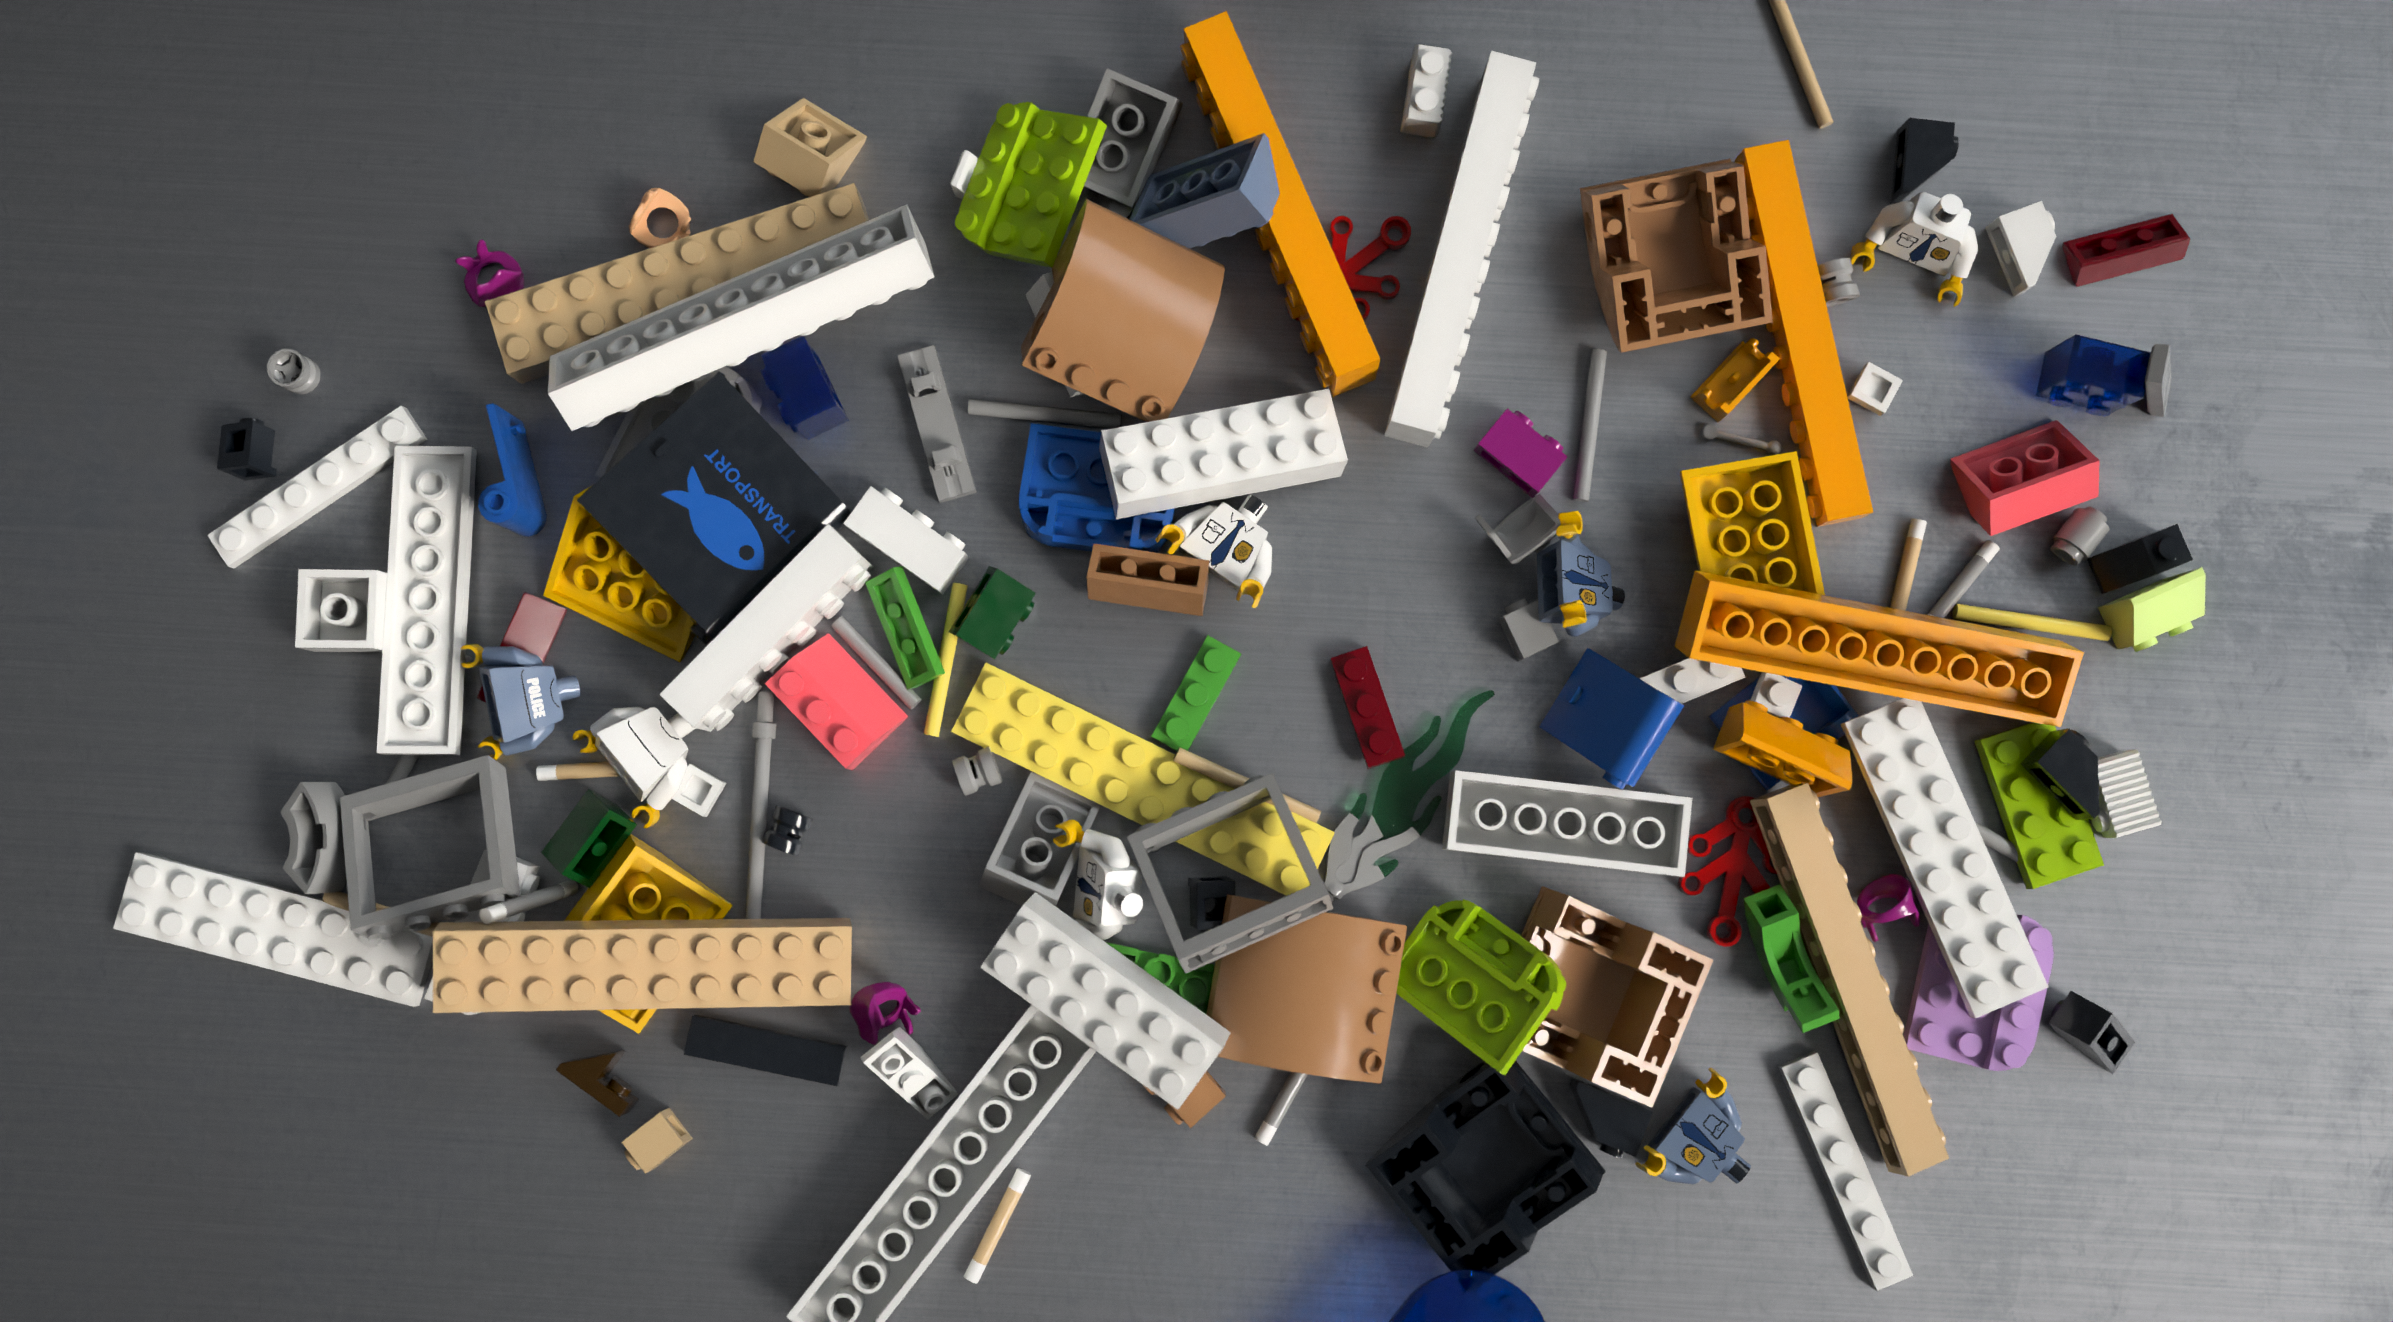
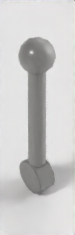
M1710 424L1702 430V437L1707 441L1718 438L1764 449L1770 455H1777L1782 450V445L1778 441H1770L1768 443L1718 431L1716 426Z

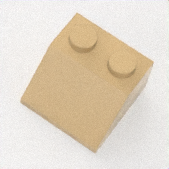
M802 98L764 124L753 162L766 169L772 176L778 177L794 186L803 195L812 197L837 187L864 145L867 136L807 99Z

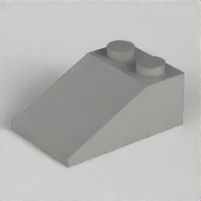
M1107 68L1087 116L1099 118L1107 125L1084 187L1134 207L1169 140L1183 103L1176 97Z
M1030 772L985 867L978 887L1021 906L1036 892L1056 906L1077 860L1080 844L1082 843L1075 842L1066 847H1058L1054 844L1053 838L1066 835V832L1061 828L1055 827V825L1072 819L1079 822L1082 830L1085 832L1091 828L1101 805L1045 777Z

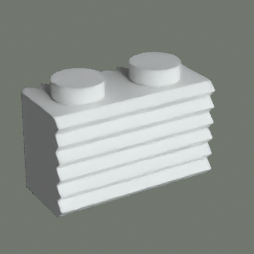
M1420 44L1415 45L1410 63L1400 132L1432 138L1438 135L1443 121L1442 116L1452 52L1450 49Z
M2137 749L2119 751L2098 758L2100 813L2095 819H2091V822L2096 831L2102 833L2103 838L2121 837L2159 826L2162 823L2159 818V812L2156 810L2157 805L2154 803V797L2151 795L2152 790L2149 788L2142 759L2139 757L2140 752Z

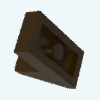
M625 1050L569 1060L560 1063L556 1069L557 1072L619 1117L629 1113L639 1100L631 1094L633 1088L627 1082L616 1076H613L612 1079L608 1077L625 1053Z

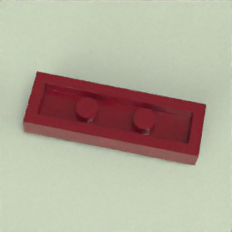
M1365 646L1330 658L1367 769L1404 758L1405 753L1368 647Z

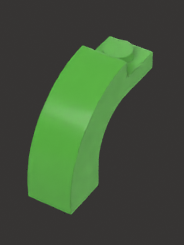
M1781 884L1744 898L1747 924L1756 953L1783 1010H1789L1802 1033L1840 1019L1838 1007L1816 974L1805 950L1800 932L1799 913Z

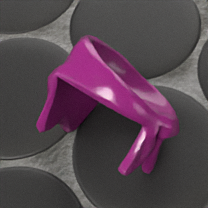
M479 240L477 243L476 251L478 255L476 257L463 256L455 260L457 264L467 270L464 279L465 289L471 300L478 307L487 308L485 301L524 289V274L518 262L504 251L488 252L484 240ZM490 263H499L504 267V269L496 271L487 283L478 284V274L484 266Z
M1889 874L1869 883L1858 896L1857 905L1862 915L1861 925L1863 928L1867 927L1874 942L1878 941V937L1873 923H1885L1908 916L1915 927H1918L1920 924V914L1914 904L1911 883L1901 875ZM1882 898H1895L1898 902L1895 907L1884 913H1875L1868 909L1872 902Z
M879 982L862 988L854 995L849 1006V1012L858 1026L860 1037L872 1045L878 1043V1031L893 1024L898 1019H901L907 1034H912L913 1026L907 1011L914 1016L921 1012L920 1007L915 1005L907 995L906 990L901 985L891 982ZM888 1000H897L896 1008L883 1018L878 1006Z

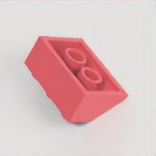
M2058 420L1950 459V465L1970 515L1990 536L2094 499L2099 495L2100 460Z
M829 633L793 656L765 683L845 769L854 770L909 717Z

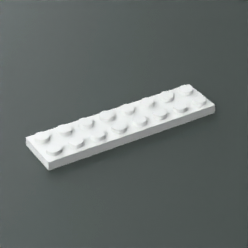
M395 446L376 752L378 754L460 755L465 668L460 663L465 662L466 649L462 650L460 648L466 645L477 457V450L473 447Z
M1901 698L1841 723V727L1970 1017L1978 1018L2048 988L2049 986L1922 702Z
M143 852L135 853L113 927L116 930L412 1007L420 1006L433 960V937L405 930L394 933L393 937L388 940L381 937L368 940V938L351 930L349 911L323 902L321 898Z

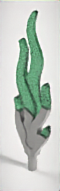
M1489 690L1470 698L1458 710L1440 750L1422 767L1412 771L1416 758L1438 736L1441 724L1440 716H1435L1428 731L1404 749V758L1388 764L1379 781L1372 812L1366 827L1360 835L1353 837L1354 827L1362 816L1367 801L1365 793H1361L1358 796L1351 811L1335 828L1334 836L1328 848L1324 885L1332 903L1335 899L1340 900L1351 891L1375 884L1388 876L1398 866V860L1393 859L1377 866L1372 864L1378 858L1409 845L1422 835L1430 824L1442 797L1439 795L1434 797L1425 807L1420 818L1412 821L1417 805L1428 789L1458 764L1464 750L1470 719L1478 707L1495 695L1494 691Z

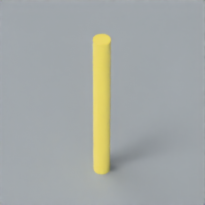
M952 584L939 651V659L945 674L934 679L924 735L939 737L958 639L949 630L964 607L968 588L964 584Z
M1956 604L1952 612L1953 619L2109 641L2112 635V627L2108 625Z

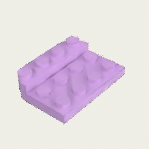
M2017 915L2048 984L2054 957L2052 935L2032 918ZM1928 923L1903 1037L1909 1050L1987 1070L2005 1071L2022 1067L2035 1046L2047 988L1978 1018L1970 1017Z

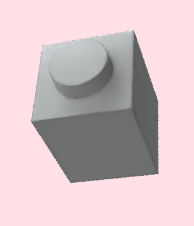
M1526 598L1505 607L1507 615L1498 620L1518 662L1559 642L1551 624L1539 622L1538 600L1528 604Z

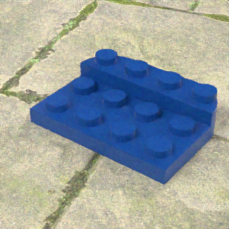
M1031 423L1019 493L1021 520L1028 536L1048 546L1092 552L1093 544L1095 543L1158 553L1168 539L1162 538L1157 543L1156 538L1165 526L1173 525L1175 508L1116 519L1099 449L1101 432Z

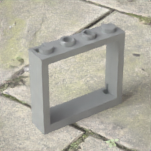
M482 756L340 797L350 928L352 931L368 938V940L380 937L388 940L393 937L394 933L401 931L425 930L433 922L444 919L460 920L466 918L469 912L520 897L506 767L491 756ZM481 790L490 879L376 911L368 821Z
M1273 773L1266 776L1258 775L1252 777L1241 787L1229 792L1221 791L1215 793L1200 805L1193 808H1181L1175 811L1170 818L1159 823L1142 825L1135 833L1127 836L1185 974L1333 909L1329 893ZM1271 799L1310 886L1184 941L1148 853Z

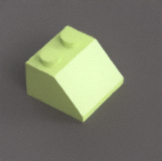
M2203 568L2166 577L2098 607L2105 624L2112 627L2111 637L2117 650L2133 647L2134 651L2138 652L2157 644L2156 636L2167 631L2171 637L2192 629L2191 621L2205 615L2206 574Z

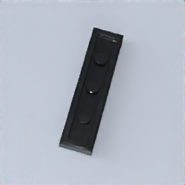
M692 1015L683 1055L839 1086L848 1046L700 1015Z

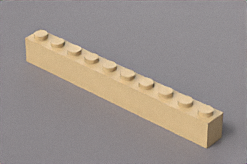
M1808 783L1785 786L1750 800L1781 886L1799 913L1800 932L1807 955L1816 974L1839 1009L1840 1019L1833 1021V1025L1888 1172L1909 1177L1949 1159L1945 1148V1135L1935 1122L1931 1111L1932 1101L1930 1095L1922 1087L1917 1074V1060L1906 1045L1902 1034L1904 1032L1903 1023L1891 1005L1888 997L1890 994L1888 983L1879 973L1874 959L1876 957L1874 946L1864 933L1860 922L1862 919L1861 911L1849 893L1846 885L1848 882L1847 874L1842 865L1838 863L1832 848L1834 845L1833 837L1829 829L1823 824L1819 813L1820 803L1816 793L1810 789Z

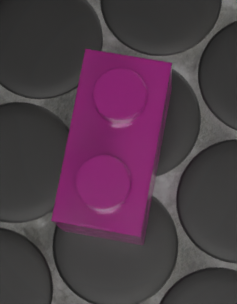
M1507 408L1473 451L1533 498L1540 492L1568 456L1562 452L1564 448L1557 440L1549 435L1543 437L1532 428L1533 422L1526 415L1519 411L1513 413Z

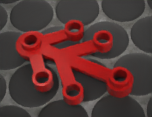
M1346 216L1334 218L1330 228V233L1333 237L1332 250L1349 289L1378 293L1385 300L1395 298L1400 290V282L1395 276L1384 275L1382 277L1358 275L1357 273L1388 249L1398 250L1406 246L1411 236L1409 222L1400 216L1387 218L1381 226L1380 236L1345 262L1348 238L1352 235L1353 223ZM1337 223H1345L1349 228L1348 232L1345 234L1337 233L1334 228ZM1392 229L1399 230L1402 238L1398 241H1393L1388 237V232ZM1386 281L1392 282L1395 285L1394 292L1385 293L1381 288L1382 283ZM1354 298L1356 304H1361L1365 308V313L1362 315L1363 321H1365L1369 316L1370 305L1363 298Z
M1741 796L1732 800L1726 809L1725 820L1703 834H1693L1688 838V853L1694 857H1705L1711 852L1712 845L1733 834L1730 850L1696 872H1686L1685 877H1680L1678 881L1681 892L1694 896L1700 894L1706 884L1726 872L1718 914L1707 925L1709 939L1714 944L1723 947L1733 946L1741 938L1742 928L1734 917L1742 876L1754 894L1770 888L1747 853L1750 838L1763 854V868L1768 873L1777 874L1776 870L1770 866L1771 856L1750 800L1755 798L1750 796ZM1743 808L1747 809L1751 814V818L1747 823H1743L1739 819V812ZM1697 838H1701L1705 842V849L1701 853L1696 852L1693 848V842ZM1690 876L1695 877L1698 882L1697 888L1694 891H1689L1685 886V881ZM1720 923H1724L1728 927V934L1723 938H1720L1716 933V927Z

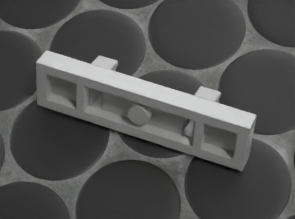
M931 345L916 351L897 355L938 501L943 503L977 493L936 347ZM933 388L937 391L919 397L920 391Z

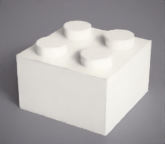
M299 569L295 648L313 652H383L387 573L379 570Z

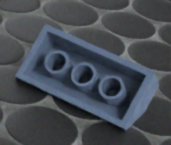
M1265 133L1151 174L1129 220L1187 248L1201 247L1210 241L1225 236L1232 237L1240 231L1265 225L1272 218L1273 209L1280 195L1269 138Z

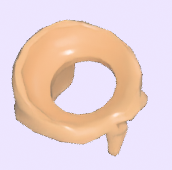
M651 188L645 192L640 205L632 216L629 224L630 234L639 243L648 248L690 236L691 217L689 210L682 201L670 192L661 188ZM657 208H667L677 216V231L668 238L654 236L647 227L648 215Z

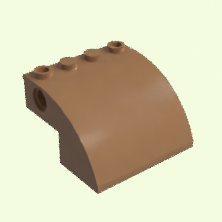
M1724 159L1580 188L1586 242L1594 283L1606 324L1619 352L1622 353L1773 323L1766 246L1750 238L1743 165L1732 162L1731 159Z
M1086 199L1052 267L1054 283L1021 345V365L1143 421L1150 422L1167 419L1187 384L1207 339L1220 299L1225 267L1204 255Z
M1542 886L1521 936L1556 962L1566 980V988L1557 1011L1550 1010L1522 1051L1653 1108L1713 959L1655 932L1622 921L1569 895Z
M1227 894L1222 924L1272 902ZM1324 912L1216 960L1206 1015L1230 1032L1223 1049L1217 1057L1315 1076L1381 1084L1407 926L1376 919Z

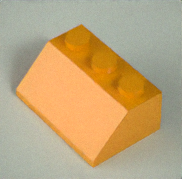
M1747 700L1729 707L1713 750L1787 784L1808 783L1810 789L1816 793L1817 797L1850 790L1852 785L1850 751L1838 746L1839 741L1836 738L1823 733H1816L1814 735L1802 729L1803 724L1789 717L1777 718L1767 713L1768 708L1754 701Z

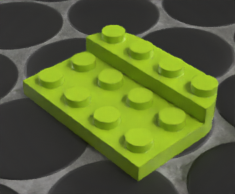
M1022 102L1015 105L1006 103L1002 105L997 111L996 120L989 130L960 204L959 213L955 218L956 228L962 232L965 238L989 255L1052 268L1107 125L1099 118L1041 110L1032 102Z
M1463 899L1446 902L1440 906H1432L1417 924L1404 943L1396 994L1499 1073L1506 1075L1550 1010L1557 1011L1566 988V980L1556 962L1546 953L1473 902Z

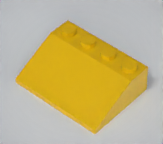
M1797 451L1680 471L1699 571L1825 595Z
M588 487L573 497L543 596L671 659L681 662L695 637L689 629L694 623L673 598L577 501L590 488Z
M630 834L591 888L585 891L564 921L723 919L731 909L732 904L661 852ZM657 1009L599 1011L639 1034Z

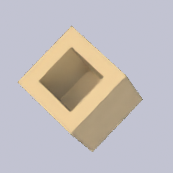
M667 1108L623 1140L622 1144L627 1149L624 1153L630 1164L637 1170L642 1169L646 1174L663 1163L693 1138L672 1110Z

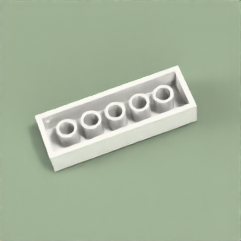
M1329 389L1102 430L1099 445L1116 519L1341 477L1348 461Z
M827 524L660 695L693 728L709 732L715 728L719 731L734 717L732 710L742 700L745 703L750 701L761 690L762 686L759 683L769 673L774 675L789 661L786 655L796 645L802 647L808 643L817 632L814 627L824 617L830 619L844 605L842 599L851 589L856 592L865 585V582L871 578V574L868 572L874 566L840 533Z
M1455 770L1450 772L1442 849L1685 877L1692 798Z
M1036 892L1023 904L980 967L1177 1110H1179L1221 1052L1230 1035L1226 1028Z

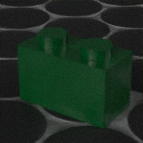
M989 566L949 632L983 654L996 659L998 654L1003 655L1011 646L1014 635L1011 633L1019 621L1024 622L1030 615L1035 604L1032 599L1036 593L998 568Z
M588 789L541 853L562 875L591 888L637 824L616 803Z

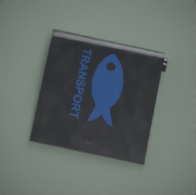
M720 372L715 374L577 499L587 512L690 616L694 624L689 629L705 645L713 641L827 524L839 532L845 526L843 523L851 514L850 510Z

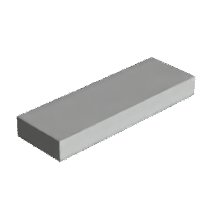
M2155 343L2151 348L2145 377L2147 406L2150 415L2164 417L2172 382L2170 345Z

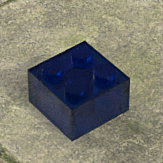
M2075 334L2045 352L2036 396L2049 399L2048 403L2053 406L2071 407L2076 405L2086 408V413L2109 416L2111 413L2126 408V406L2143 398L2145 377L2151 352Z
M805 336L798 337L761 355L766 365L765 368L760 370L770 391L773 390L777 398L782 399L783 402L777 404L778 410L786 425H790L794 433L800 431L809 440L849 421L818 353Z

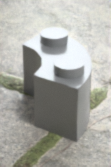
M300 782L280 812L288 825L290 835L289 855L283 869L305 894L341 892L347 882L340 797L345 796V794L336 782Z

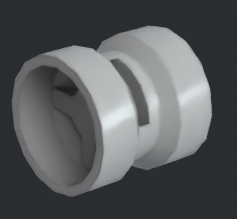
M1839 258L1817 265L1827 307L1843 304L1860 296L1857 284L1852 282L1851 279L1853 267L1850 258Z
M292 349L276 351L267 363L269 378L275 384L293 393L307 394L312 392L320 381L321 372L318 365L310 358Z
M990 746L978 750L977 754L970 758L961 756L952 760L956 776L965 796L977 792L980 786L986 784L994 786L1003 783L999 767ZM973 766H975V769H976V772H977V775H978L979 778H977Z

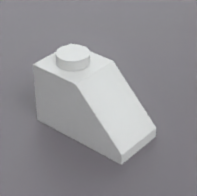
M2042 201L1999 216L1985 227L2014 297L2021 295L2036 284L2056 238L2054 219L2051 213L2045 210Z

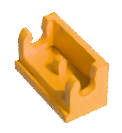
M1751 338L1746 343L1742 341L1690 396L1717 422L1726 417L1780 359L1773 352H1767L1766 354L1760 352L1756 347L1759 344L1757 339Z

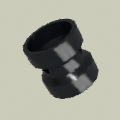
M776 805L772 814L773 825L771 829L765 831L761 842L780 851L798 856L802 848L801 837L804 832L809 830L813 819Z

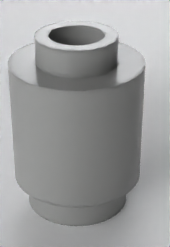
M2087 507L2086 509L2076 508L2053 537L2054 544L2051 547L2053 554L2073 566H2077L2081 560L2086 561L2110 530L2109 526L2105 523L2107 521L2106 516L2093 507Z

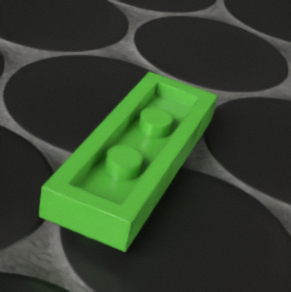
M893 567L865 582L907 689L917 688L945 674L903 567Z
M1207 635L1151 737L1175 751L1179 747L1188 751L1241 657V653Z

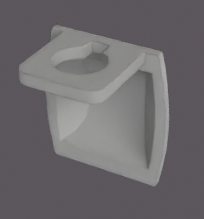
M1538 494L1514 510L1494 530L1480 514L1475 517L1491 541L1511 564H1518L1534 552L1539 553L1551 543L1550 539L1557 535L1556 529L1561 525L1558 513L1541 494Z

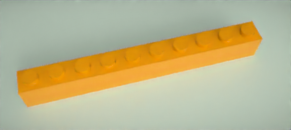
M1789 140L1744 148L1734 161L1744 166L1750 238L1766 246L1773 323H1768L1766 326L1768 331L1774 334L1776 346L1773 349V353L1780 358L1775 365L1777 369L1782 370L1783 374L1782 398L1784 404L1790 406L1793 421L1790 422V434L1793 442L1799 445L1801 454L1799 465L1802 480L1807 481L1810 494L1806 500L1809 515L1811 518H1815L1817 527L1860 519L1873 513V508Z

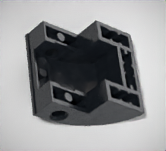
M1516 1060L1506 1075L1499 1073L1488 1063L1482 1061L1414 1115L1366 1164V1167L1467 1292L1528 1253L1538 1230L1597 1192L1603 1174L1606 1172Z

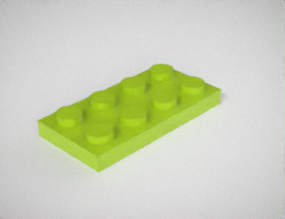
M2035 722L1974 741L2008 839L2016 848L2018 854L2017 864L2026 889H2036L2104 866L2089 820H2075L2021 765V762L2051 731H2056L2055 726Z

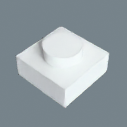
M1868 362L1862 368L1847 398L1882 416L1886 413L1903 380Z
M1761 672L1750 701L1766 706L1768 708L1767 713L1777 718H1790L1802 685L1781 675Z
M689 763L679 790L672 799L699 815L707 817L726 783L696 765Z

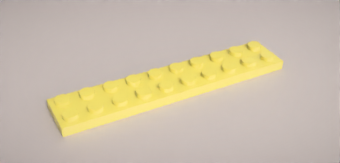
M985 663L951 731L983 748L990 746L991 752L1141 825L1159 823L1170 818L1175 811L1181 808H1193L1206 802L1215 793L1234 790V788L1174 762L1175 754L988 663ZM1263 802L1175 841L1286 896L1310 886L1274 805ZM1291 812L1318 869L1335 832Z

